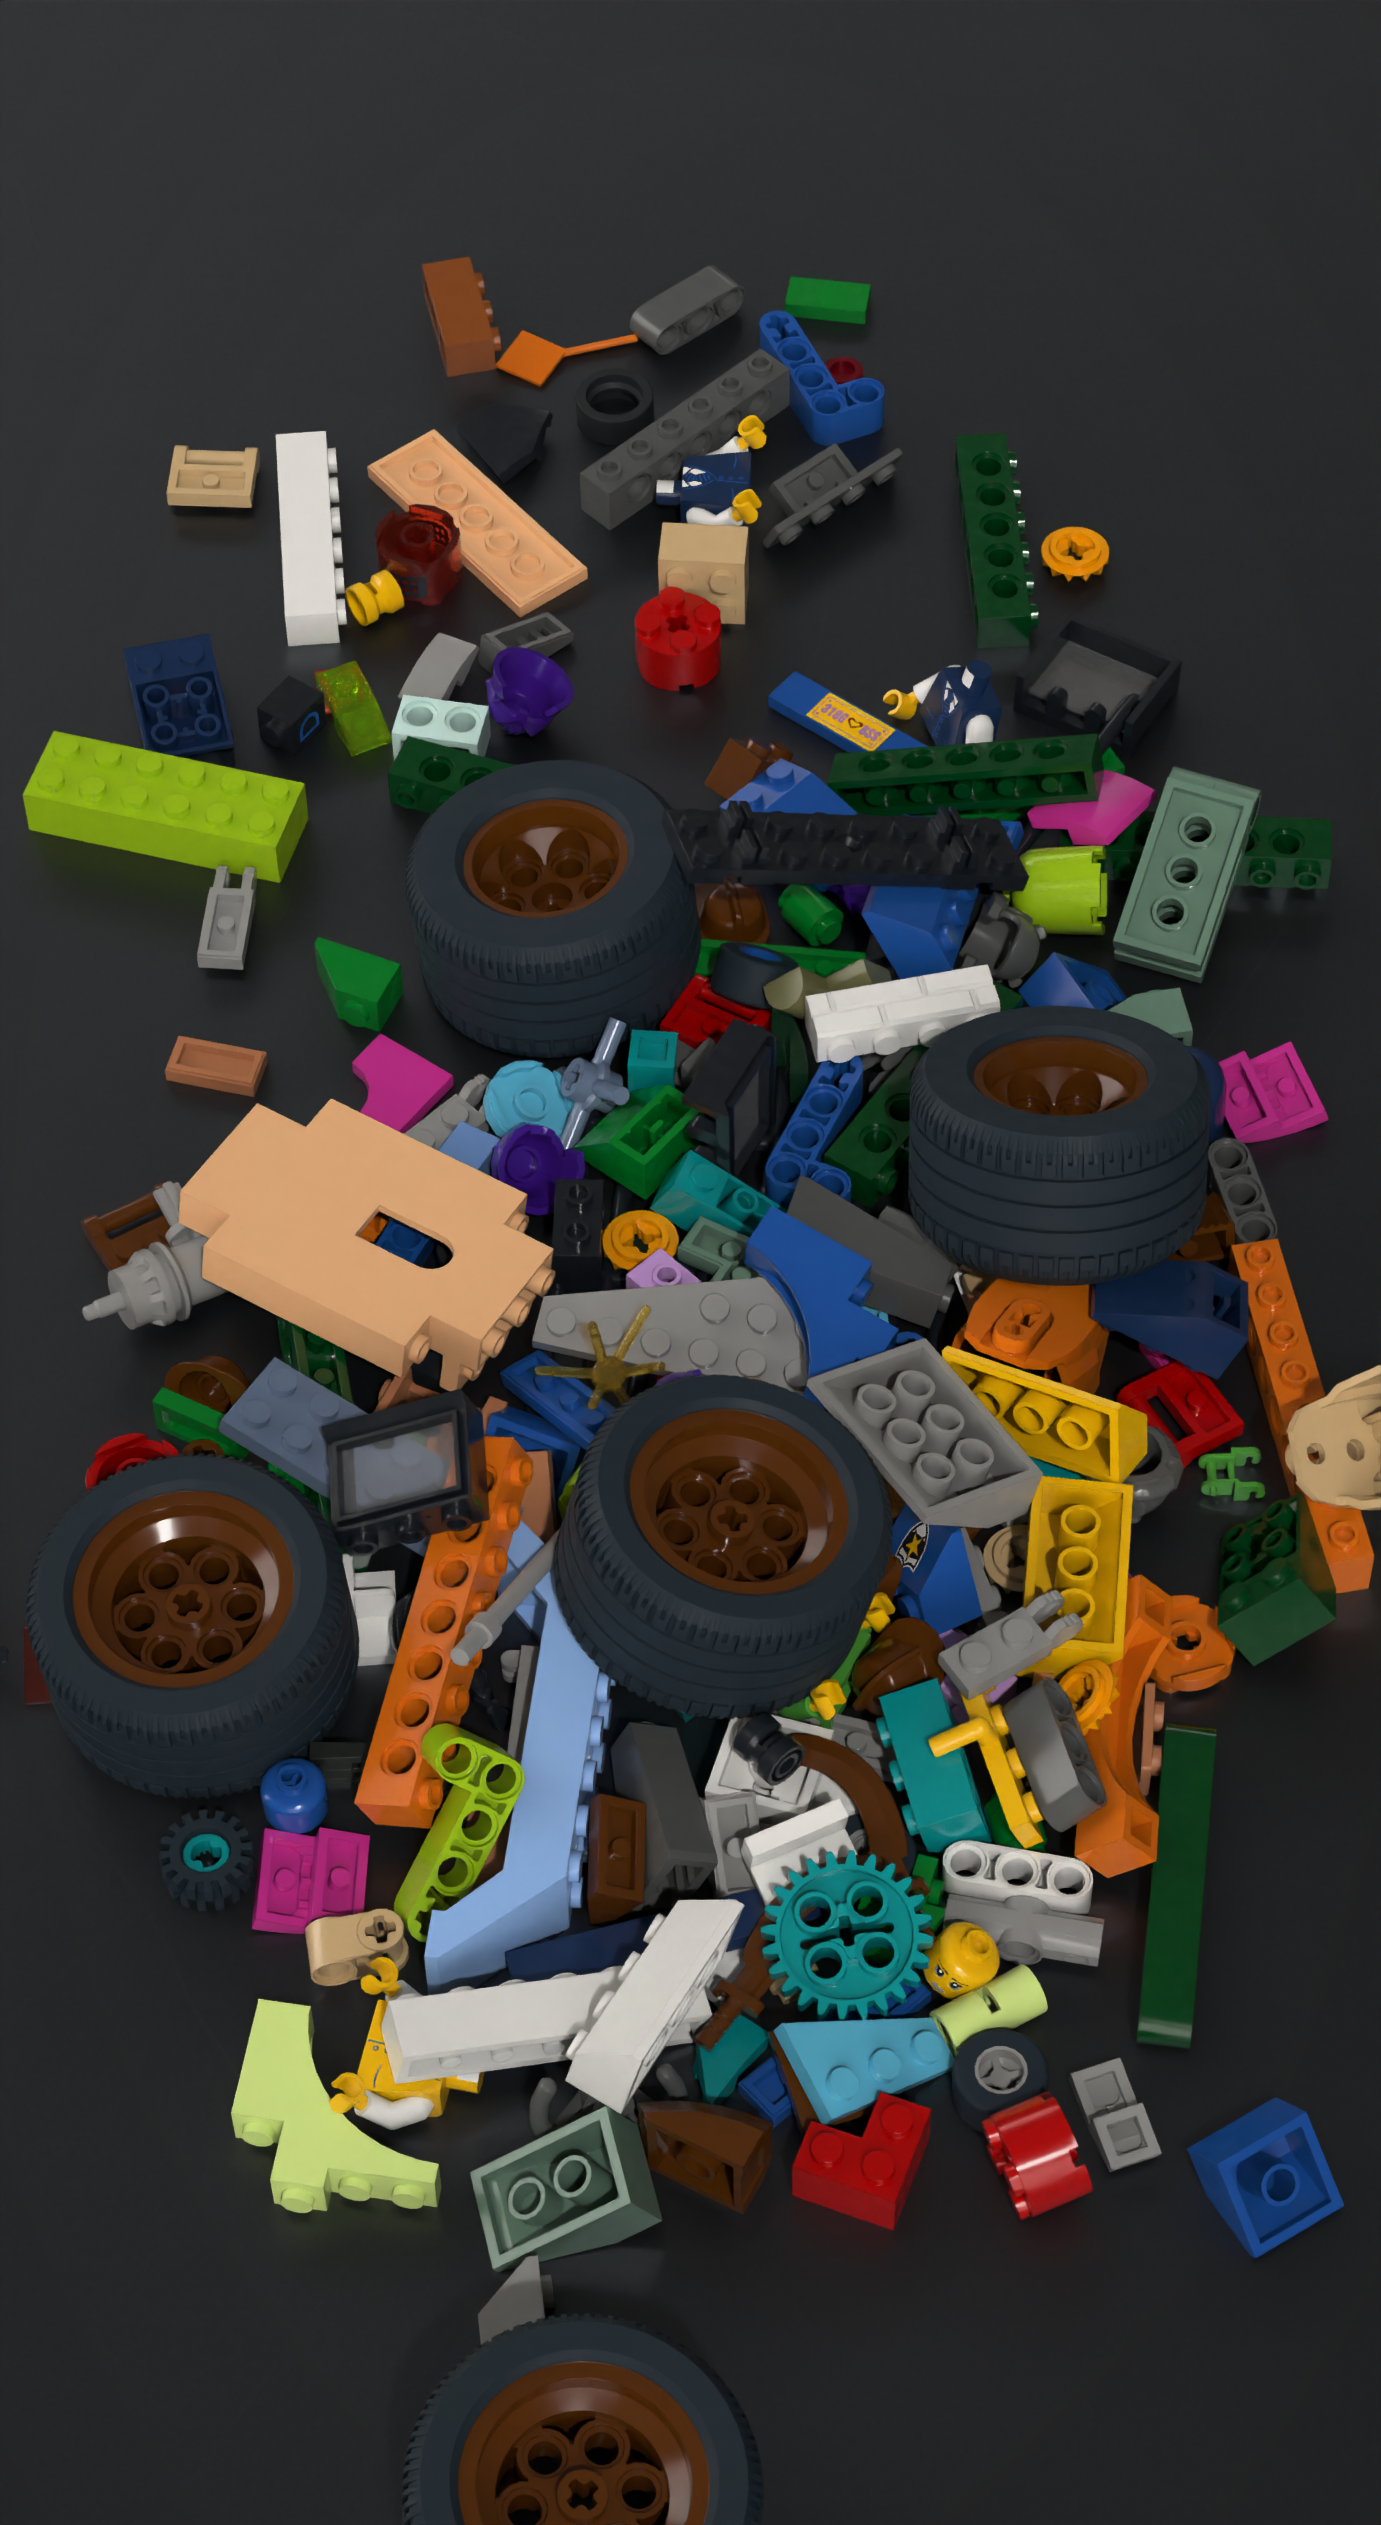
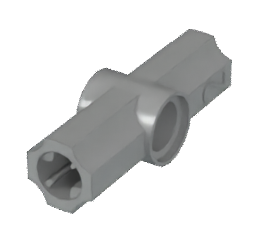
M949 1894L943 1930L956 1922L966 1921L976 1924L989 1933L996 1943L1000 1957L1008 1962L1030 1965L1041 1961L1042 1958L1098 1967L1105 1919L1052 1911L1044 1901L1031 1896H1011L1005 1902H997Z

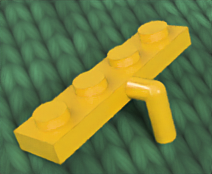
M996 1686L971 1700H967L959 1690L970 1721L929 1738L928 1742L933 1754L938 1758L977 1741L1011 1832L1024 1849L1043 1842L1038 1822L1045 1818L1038 1807L1033 1791L1027 1793L1025 1791L1021 1778L1027 1775L1016 1747L1010 1749L1005 1735L1009 1734L1010 1730L1004 1717L1003 1708L1000 1704L994 1706L989 1692L996 1690Z

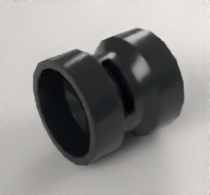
M761 1713L747 1722L736 1736L733 1744V1750L744 1761L754 1762L757 1765L758 1774L771 1786L778 1785L792 1776L800 1767L806 1755V1748L795 1737L785 1736L782 1733V1725L769 1713Z

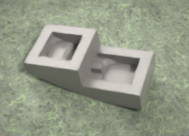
M439 632L426 647L410 672L398 695L399 701L401 702L403 695L448 701L455 685L462 687L479 651V647Z
M1120 2057L1069 2075L1068 2081L1081 2114L1110 2172L1161 2155L1162 2152L1143 2102L1137 2103Z

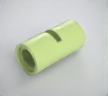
M1021 1964L990 1980L981 1989L969 1991L934 2009L929 2013V2017L934 2019L954 2059H956L959 2049L972 2036L990 2029L1012 2030L1045 2013L1048 2005L1039 1981L1026 1965Z

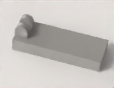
M521 1645V1650H507L501 1655L503 1679L509 1683H516L507 1753L520 1765L540 1646Z

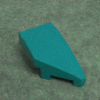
M740 2014L734 2019L729 2029L724 2032L725 2034L719 2042L715 2043V2047L711 2052H707L696 2044V2057L692 2071L694 2079H699L703 2097L701 2103L720 2105L734 2092L738 2076L767 2049L769 2037L766 2030Z

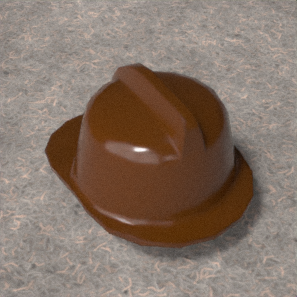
M725 877L722 884L702 883L697 886L695 894L701 939L766 943L770 935L769 918L763 897L755 885L739 884L737 877Z
M209 1355L195 1362L183 1361L173 1365L166 1374L164 1388L225 1415L251 1385V1382L237 1364L228 1358L217 1355Z
M915 1617L899 1618L890 1624L872 1644L868 1652L856 1662L853 1668L852 1685L857 1699L852 1704V1707L855 1711L866 1709L873 1715L883 1717L884 1714L879 1700L880 1696L938 1678L941 1685L946 1677V1673L938 1664L939 1653L945 1650V1646L937 1631L927 1622Z

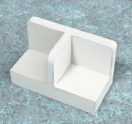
M342 1554L359 1631V1662L357 1666L394 1664L396 1654L392 1647L390 1633L391 1618L397 1605L395 1571L355 1573L353 1556L350 1557L348 1554Z

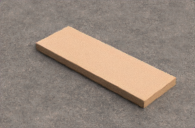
M435 429L367 466L368 477L412 518H433L448 524L454 531L455 549L450 544L437 538L435 539L520 618L588 579L586 566ZM425 521L420 522L423 526L427 524ZM429 522L430 526H435L433 522ZM437 524V527L439 529H442V526L440 524ZM444 527V530L449 532L448 528ZM434 530L429 531L431 534H435ZM437 532L439 536H443L441 532ZM444 535L447 540L450 539L448 535Z

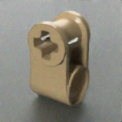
M375 1909L369 1912L341 1917H324L311 1922L305 1928L311 1979L319 1985L337 1986L352 1980L361 1979L368 1974L380 1976L376 1970L370 1967L369 1963L378 1957H383L382 1954L385 1953L395 1963L398 1971L406 1965L409 1959V1946L404 1938V1925L401 1917L388 1909ZM379 1922L383 1923L384 1930L379 1931Z

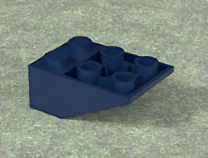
M209 633L123 649L128 686L144 750L185 757L234 748Z
M1164 1260L1141 1273L1113 1281L1092 1284L1091 1318L1110 1331H1119L1139 1341L1151 1351L1162 1352L1182 1362L1188 1369L1198 1373L1203 1372L1218 1380L1248 1341V1282L1208 1262Z

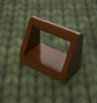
M601 1793L590 1800L587 1901L591 1924L608 1925L644 1902L646 1803Z

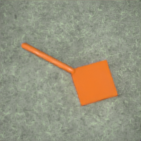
M522 330L496 363V368L541 387L563 357L634 343L639 338L632 334L563 348Z

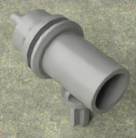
M172 1181L163 1183L162 1188L153 1192L154 1198L171 1227L165 1235L170 1248L158 1241L151 1243L148 1249L134 1252L126 1265L109 1271L108 1286L110 1295L94 1300L92 1304L83 1307L82 1313L87 1321L96 1318L101 1319L118 1312L122 1321L131 1330L148 1323L167 1326L174 1323L176 1319L178 1321L187 1320L192 1306L229 1292L202 1278L203 1246L210 1238L178 1223L180 1190L182 1189L179 1182L172 1183Z

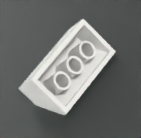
M735 1899L678 1900L667 1917L659 1913L643 1941L649 1944L642 1955L633 1951L621 1969L618 1979L623 1983L618 1991L614 1993L608 1989L597 2004L592 2018L597 2020L592 2030L588 2032L581 2028L566 2053V2057L572 2060V2064L565 2081L621 2114L722 1961L744 1904Z

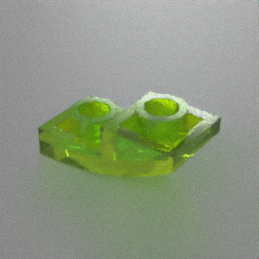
M356 660L315 674L316 686L324 694V700L334 717V727L351 756L392 742L391 734L379 705Z

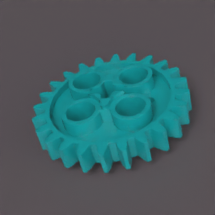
M849 1850L845 1864H838L832 1851L827 1852L826 1867L821 1869L811 1858L807 1859L808 1875L803 1878L797 1872L790 1870L788 1877L793 1887L791 1891L778 1886L774 1888V1896L782 1905H767L764 1909L765 1916L776 1923L761 1927V1937L775 1942L762 1949L763 1959L779 1960L769 1969L770 1979L775 1980L786 1977L787 1980L781 1988V1995L785 1998L798 1991L800 1996L797 2005L798 2010L801 2012L807 2009L812 2002L818 2004L817 2013L818 2020L820 2021L824 2020L830 2009L837 2010L839 2021H846L849 2011L856 2010L860 2020H867L868 2008L875 2006L884 2017L887 2016L888 2006L886 1999L892 1997L895 2001L905 2004L906 1994L902 1985L906 1984L910 1987L919 1988L921 1979L913 1971V1968L928 1969L930 1965V1959L918 1951L933 1947V1937L919 1932L932 1925L931 1915L916 1914L925 1905L923 1894L908 1897L907 1894L912 1888L911 1877L904 1878L897 1883L894 1882L896 1865L891 1863L882 1872L877 1871L875 1854H871L868 1857L864 1866L857 1865L854 1850ZM871 1896L881 1902L882 1908L876 1915L864 1917L854 1910L853 1905L859 1898ZM811 1907L824 1908L830 1914L829 1920L820 1927L806 1925L801 1920V1916ZM884 1925H892L894 1928L890 1933L873 1932ZM850 1928L852 1936H855L854 1945L844 1946L843 1940L840 1939L841 1929ZM805 1941L822 1942L807 1950L800 1947L801 1943ZM874 1947H883L892 1953L893 1959L883 1968H874L865 1962L864 1956ZM827 1957L835 1959L841 1966L836 1976L823 1979L812 1972V1966L817 1960Z

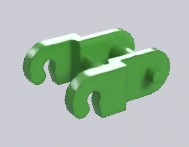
M1231 1447L1230 1453H1208L1201 1456L1198 1464L1200 1468L1206 1470L1207 1481L1201 1484V1492L1210 1496L1233 1495V1501H1246L1250 1497V1492L1253 1491L1256 1498L1264 1497L1265 1486L1262 1483L1256 1481L1240 1482L1238 1478H1235V1466H1244L1247 1457H1251L1252 1463H1259L1262 1459L1261 1451L1255 1447ZM1217 1470H1227L1228 1479H1217Z

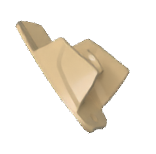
M1378 1365L1336 1384L1326 1397L1295 1411L1288 1425L1286 1433H1288L1290 1443L1285 1451V1461L1290 1471L1296 1475L1297 1482L1295 1483L1312 1501L1341 1508L1368 1511L1381 1510V1365ZM1318 1452L1319 1459L1310 1461L1307 1454Z

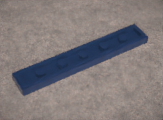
M758 1889L714 1899H735L744 1904L726 1952L745 1948L753 1928L763 1914L765 1904ZM816 1907L803 1920L806 1925L810 1927L824 1925L820 1907ZM670 1910V1911H666V1912H662V1913H660V1914H662V1915H664L665 1917H667V1916L669 1915V1913L671 1912V1910ZM658 1914L506 1951L505 1957L511 1980L520 1979L525 1982L547 1980L561 1973L584 1975L599 1973L613 1966H624L633 1951L642 1955L649 1945L643 1939Z

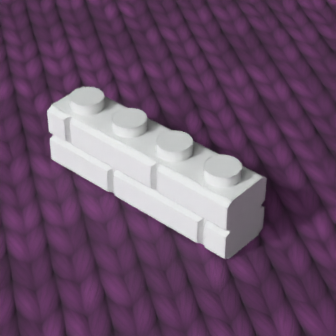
M988 964L805 996V1026L812 1044L816 1063L829 1060L834 1063H844L851 1060L854 1056L875 1052L880 1055H889L900 1048L920 1044L931 1047L942 1036L959 1025L981 1016L1000 1012V1000L995 985H993Z

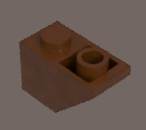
M749 737L747 741L729 738L704 784L728 800L780 758L799 767L802 766L791 760L794 755L791 750L777 742L771 741L767 745L753 737Z

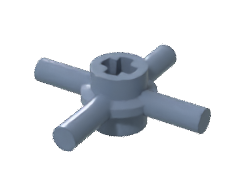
M612 1017L609 1018L594 1057L590 1062L579 1057L574 1059L568 1067L562 1066L557 1069V1072L563 1076L561 1082L562 1095L574 1101V1106L560 1137L564 1150L573 1148L579 1142L592 1110L595 1109L602 1113H608L616 1104L623 1105L629 1100L630 1094L628 1089L623 1087L622 1076L610 1070V1064L627 1025L622 1021Z

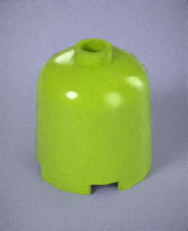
M1104 845L1035 848L1019 856L1029 875V879L1024 891L1003 890V895L1010 899L1009 904L1029 915L1033 919V925H1042L1046 930V934H1105V925H1103L1102 921H1098V917H1107L1108 874L1101 873V863H1098V859H1106Z

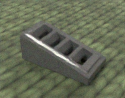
M545 612L482 635L478 662L492 674L493 662L497 653L506 648L523 647L538 651L549 657L574 641L575 634L549 612ZM542 631V632H544L547 636L544 637V636H543L541 633H539V632Z

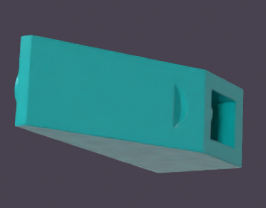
M689 1150L665 1174L650 1207L651 1210L663 1215L688 1233L699 1217L702 1216L749 1238L771 1206L784 1213L788 1211L692 1150Z

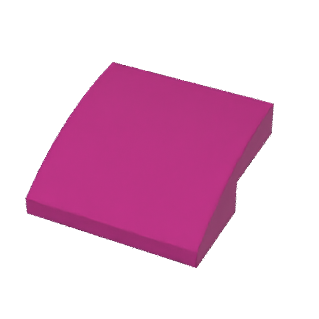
M1104 770L1098 801L1035 805L1027 815L1033 829H1068L1073 845H1109L1158 797L1155 790L1125 775Z
M1291 1041L1250 1060L1244 1050L1218 1062L1222 1067L1227 1085L1225 1118L1235 1139L1243 1143L1265 1141L1296 1133L1329 1120L1326 1110Z
M319 1827L314 1837L265 1828L260 1838L251 1929L288 1934H305V1928L317 1919L364 1913L370 1835Z

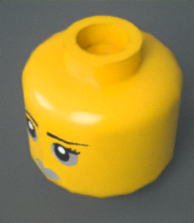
M966 1921L956 1922L945 1928L936 1936L937 1940L933 1943V1947L925 1949L923 1953L930 1959L929 1968L922 1969L926 1980L939 1994L953 2000L969 1991L981 1989L995 1977L1000 1966V1953L989 1933L978 1925Z

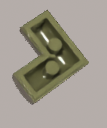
M861 958L826 978L797 967L769 982L763 989L769 1005L805 1021V996L892 980L888 969Z

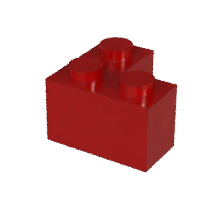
M880 2092L862 2138L810 2121L792 2166V2196L894 2231L930 2139L931 2109Z

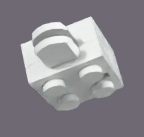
M772 1715L782 1725V1733L785 1736H791L794 1733L810 1734L834 1741V1730ZM745 1716L743 1719L736 1717L730 1719L705 1789V1796L754 1791L759 1823L777 1825L838 1798L841 1799L848 1816L859 1813L852 1799L834 1780L808 1767L800 1766L792 1776L778 1785L771 1786L758 1774L757 1765L754 1762L744 1761L733 1750L736 1736L747 1722L754 1717L749 1718Z

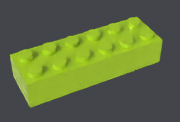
M53 731L23 793L29 830L217 870L218 866H228L230 873L243 875L245 867H254L257 871V879L276 883L281 882L309 819L305 783Z

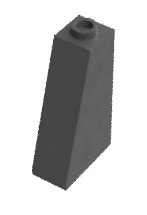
M800 1175L786 1214L873 1262L870 1281L874 1283V1288L864 1304L865 1306L930 1329L936 1311L946 1313L955 1286L948 1284L947 1281L953 1264L812 1179Z
M648 1721L629 1722L610 1748L616 1797L646 1803L644 1902L632 1910L662 1913L672 1910L678 1900H690L717 1866V1853L677 1728L657 1726Z

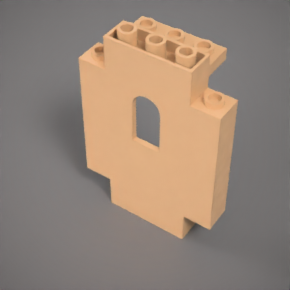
M330 1099L306 1127L257 1103L180 1190L178 1223L210 1238L203 1246L202 1278L400 1378L403 1377L413 1363L420 1364L426 1357L429 1349H432L443 1355L440 1387L448 1391L461 1389L468 1379L474 1381L481 1373L488 1357H497L505 1344L510 1329L513 1326L520 1327L528 1316L533 1300L537 1295L543 1297L548 1292L555 1277V1271L551 1269L554 1248L524 1234L529 1222V1216L525 1215L528 1194L333 1099ZM380 1211L444 1243L451 1250L453 1257L443 1267L426 1269L358 1236Z

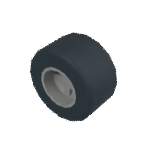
M990 2029L972 2036L959 2049L953 2064V2104L960 2117L966 2123L983 2133L981 2121L988 2119L990 2115L1048 2091V2062L1040 2047L1026 2035L1009 2029Z

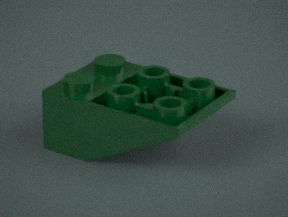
M1301 1491L1286 1500L1280 1499L1273 1502L1266 1508L1264 1513L1245 1524L1239 1523L1234 1525L1220 1538L1217 1627L1253 1666L1336 1619V1587L1306 1497Z

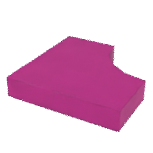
M381 1033L352 1062L353 1073L365 1083L368 1090V1100L360 1113L403 1134L415 1126L454 1086L452 1074Z

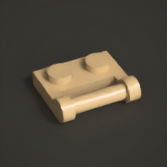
M175 445L166 492L168 505L252 508L256 476L260 467L259 448L246 447L245 451L189 450L188 445Z

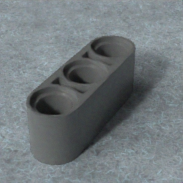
M716 265L707 266L637 308L630 320V330L658 354L666 355L737 313L745 301L746 291Z
M1234 1138L1216 1140L1210 1145L1208 1150L1206 1190L1208 1196L1213 1191L1219 1195L1235 1224V1245L1277 1239V1223L1249 1149L1243 1142Z
M1045 1677L1007 1702L1003 1707L1004 1717L1038 1807L1046 1821L1055 1830L1065 1832L1104 1807L1107 1803L1104 1786L1071 1701L1064 1689L1052 1678Z

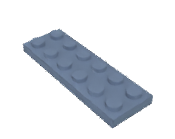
M274 1357L221 1419L218 1432L330 1499L328 1444L322 1426L368 1413ZM404 1435L395 1437V1447L391 1450H379L372 1443L354 1448L358 1512L445 1489L452 1464ZM520 1507L521 1516L524 1509L523 1507ZM431 1535L418 1543L401 1544L425 1558Z

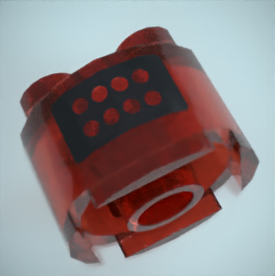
M414 504L409 505V512H402L396 515L395 509L378 523L375 532L378 572L387 570L392 574L402 591L404 600L421 601L429 606L441 603L444 600L445 594L449 593L459 583L463 571L459 527L457 528L454 525L453 517L447 511L436 506Z

